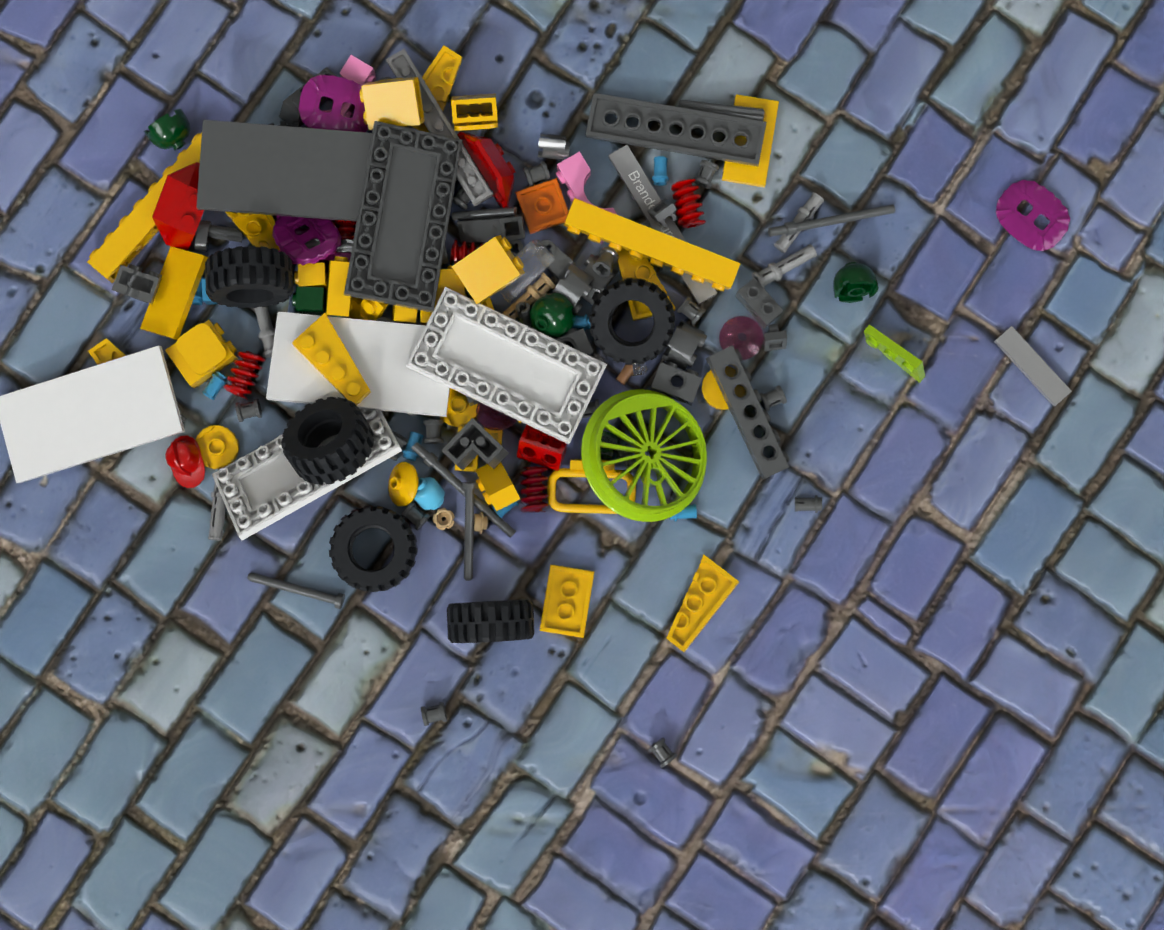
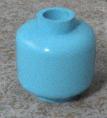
M432 477L419 478L418 490L414 500L425 510L439 508L444 502V489Z

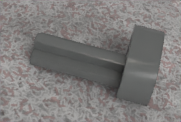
M200 220L196 232L195 250L207 252L210 238L242 243L243 233L240 229L212 225L211 221Z

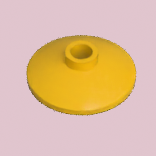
M408 462L398 463L393 468L388 482V491L392 502L397 506L404 507L413 501L418 490L417 471Z

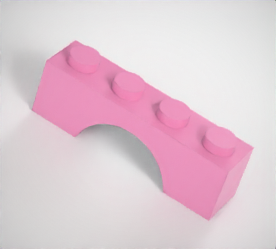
M350 55L340 71L341 77L352 80L360 85L367 82H375L376 80L374 68L353 55ZM343 102L341 115L352 118L355 106Z
M579 151L558 163V172L555 174L561 184L565 183L569 189L567 195L571 202L576 198L593 205L587 199L584 192L585 183L591 176V169ZM601 208L617 215L614 208Z

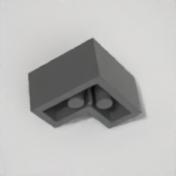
M473 418L441 450L462 470L477 455L495 469L509 454Z

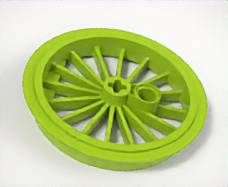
M635 389L610 397L592 414L582 438V464L588 483L597 497L608 508L625 518L641 522H655L668 519L684 510L693 501L702 486L707 462V450L703 433L691 413L667 395L652 390ZM657 408H663L668 413L654 438ZM650 409L649 430L647 434L641 411ZM635 413L640 434L627 418V414ZM673 415L681 423V426L658 443ZM619 417L635 440L610 425L608 421ZM604 428L633 447L601 442ZM682 429H685L690 439L689 442L660 448ZM691 445L693 458L661 452ZM600 447L635 454L602 462ZM645 452H649L650 456H646ZM631 459L636 460V462L612 481L608 479L603 466ZM665 459L693 463L691 476ZM640 464L623 496L613 484ZM663 466L688 481L682 492ZM651 470L657 475L656 481L650 478ZM639 478H641L643 483L641 504L629 499ZM664 479L677 496L676 499L668 504L661 484ZM655 486L660 506L648 505L649 487Z

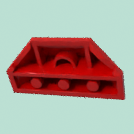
M459 132L457 136L462 140V144L492 191L501 208H508L515 182L513 174L516 171L510 161L506 163L502 155H504L502 148L498 143L494 144L490 138Z
M195 162L167 175L152 215L165 244L188 251L204 212V210H197L196 208L199 162Z

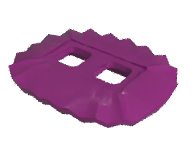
M321 74L310 78L303 86L300 96L299 113L301 120L308 128L366 132L368 125L364 123L363 118L365 106L364 102H361L360 99L361 85L344 77ZM324 96L333 100L331 112L319 109L321 97ZM343 102L355 106L352 118L341 115Z
M1023 179L1011 184L999 198L996 206V215L1003 228L1030 249L1045 251L1053 248L1068 231L1070 222L1068 209L1052 192L1048 191L1044 186L1038 185L1035 181ZM1023 200H1026L1033 207L1027 216L1022 215L1017 210V206ZM1040 214L1050 221L1044 230H1040L1034 225V220Z
M282 216L273 227V238L280 251L285 252L293 263L301 265L307 263L315 264L319 260L326 259L329 255L335 254L337 248L341 246V234L331 219ZM303 225L310 229L302 235H297L294 231ZM314 238L319 240L320 244L311 249L305 245L306 242Z

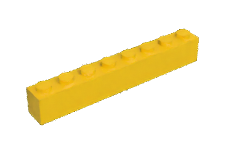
M198 133L193 137L192 144L178 154L177 161L164 170L163 177L149 187L148 194L134 204L132 212L129 215H125L119 221L117 229L105 237L102 246L96 248L90 254V259L87 263L111 283L115 281L120 265L127 267L159 231L152 215L167 175L195 162L200 163L202 133Z
M576 198L573 199L563 225L568 227V232L579 235L580 232L589 235L587 239L596 243H600L602 240L609 243V248L617 251L625 249L630 251V256L637 259H642L643 256L650 259V264L661 268L663 265L671 267L670 271L683 276V273L692 276L691 280L702 284L704 281L712 284V288L722 292L725 289H731L741 264Z

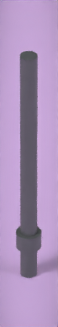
M892 204L798 223L794 221L786 222L782 226L768 228V234L770 237L782 234L789 236L796 234L798 231L895 213V206Z
M416 442L411 449L424 460L423 463L429 468L432 467L465 497V489L462 488V482L437 460L438 457L435 454L429 453ZM474 494V506L511 538L516 531Z

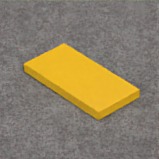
M736 94L734 106L764 109L765 116L763 121L767 123L759 166L725 161L721 181L765 188L779 101ZM742 135L737 136L734 140L738 146H743L747 143L746 137Z
M170 246L160 273L162 280L153 304L149 303L140 329L178 340L208 257Z

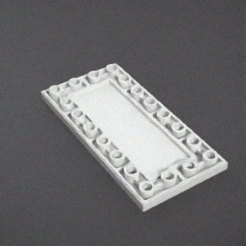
M447 287L444 288L406 364V367L567 444H570L607 366L606 363L483 304H476L474 300Z
M288 312L277 313L266 394L267 400L313 404L316 402L315 400L321 398L323 400H326L327 397L344 398L292 344L320 315ZM327 316L371 391L357 405L359 409L447 417L450 388L406 367L426 325Z
M159 345L0 396V424L16 483H23L185 432L162 346Z
M360 409L373 430L374 445L371 448L372 452L369 458L366 457L365 459L366 463L356 469L357 472L355 474L346 476V479L341 482L337 480L334 484L328 485L323 483V485L304 481L296 473L283 453L282 435L213 473L212 476L239 538L244 540L401 452L402 449L382 411ZM337 435L327 438L318 447L329 443Z

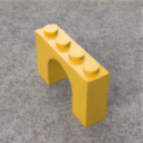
M335 256V261L329 260L326 315L349 317L351 297L344 295L349 267L348 257ZM393 305V321L416 323V309Z

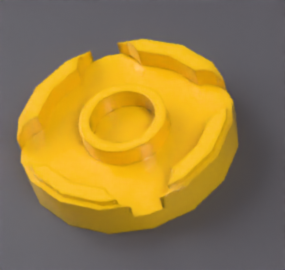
M726 366L725 373L729 377H734L736 370L731 366ZM710 370L702 381V395L710 406L715 409L727 410L729 409ZM737 385L734 392L736 396L742 398L745 394V389L741 385Z
M450 388L447 417H439L447 425L453 427L465 426L472 418L475 419L478 416L480 403L470 406L464 394Z
M211 425L202 429L196 437L205 467L221 469L236 460L239 453V441L229 428Z

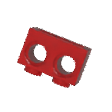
M526 424L519 440L517 457L559 471L568 444Z

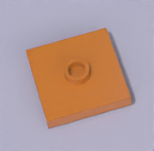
M557 178L515 192L530 234L565 223L569 211Z

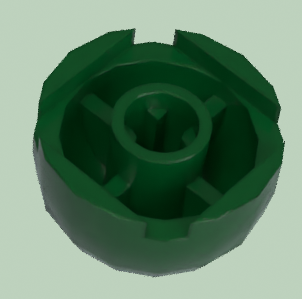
M182 109L174 110L176 115L172 117L168 113L148 126L149 130L144 131L156 147L164 150L173 148L176 151L186 144L184 140L189 136L190 123Z
M857 262L845 264L835 274L833 280L834 297H839V301L845 303L863 301V296L868 294L870 298L878 292L879 288L877 278L871 268Z
M556 292L553 294H543L534 302L530 311V321L533 328L551 338L564 335L573 327L576 318L575 316L573 317L571 302L565 296Z

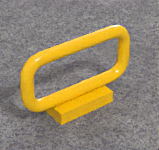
M570 459V468H560L559 471L555 470L549 476L547 482V494L549 497H547V500L555 511L617 514L606 505L563 504L556 500V482L560 477L586 478L582 459ZM615 464L603 466L608 478H615L624 471L615 470ZM629 472L621 478L627 482V489L633 479V475ZM636 485L629 497L633 502L636 500Z

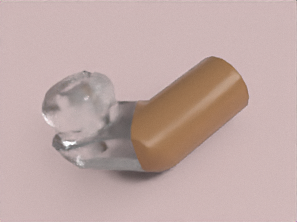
M645 363L625 365L616 380L625 385L631 376L645 375L648 367Z

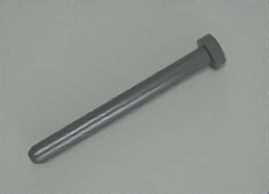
M462 482V488L465 489L464 579L471 581L473 578L474 489H478V483Z
M249 573L247 577L251 582L335 604L334 607L337 609L342 608L345 594L338 593L336 596L256 573Z

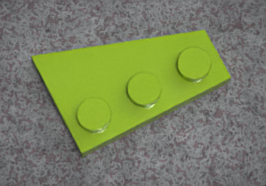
M870 324L864 330L866 343L874 349H879L889 360L895 362L920 383L925 378L923 361Z

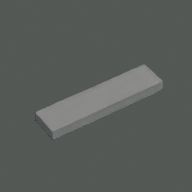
M1012 326L994 341L1053 407L1072 392Z

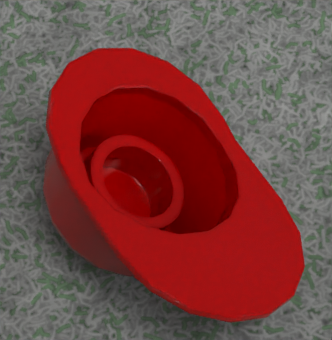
M187 435L180 436L171 442V445L167 448L165 454L166 461L171 467L176 481L181 486L195 488L201 484L205 476V465L200 447L193 437Z

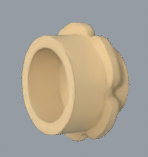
M440 508L433 515V522L440 530L449 529L454 525V513L446 508Z
M480 512L479 514H474V532L482 534L483 530H487L488 518L483 515V512Z

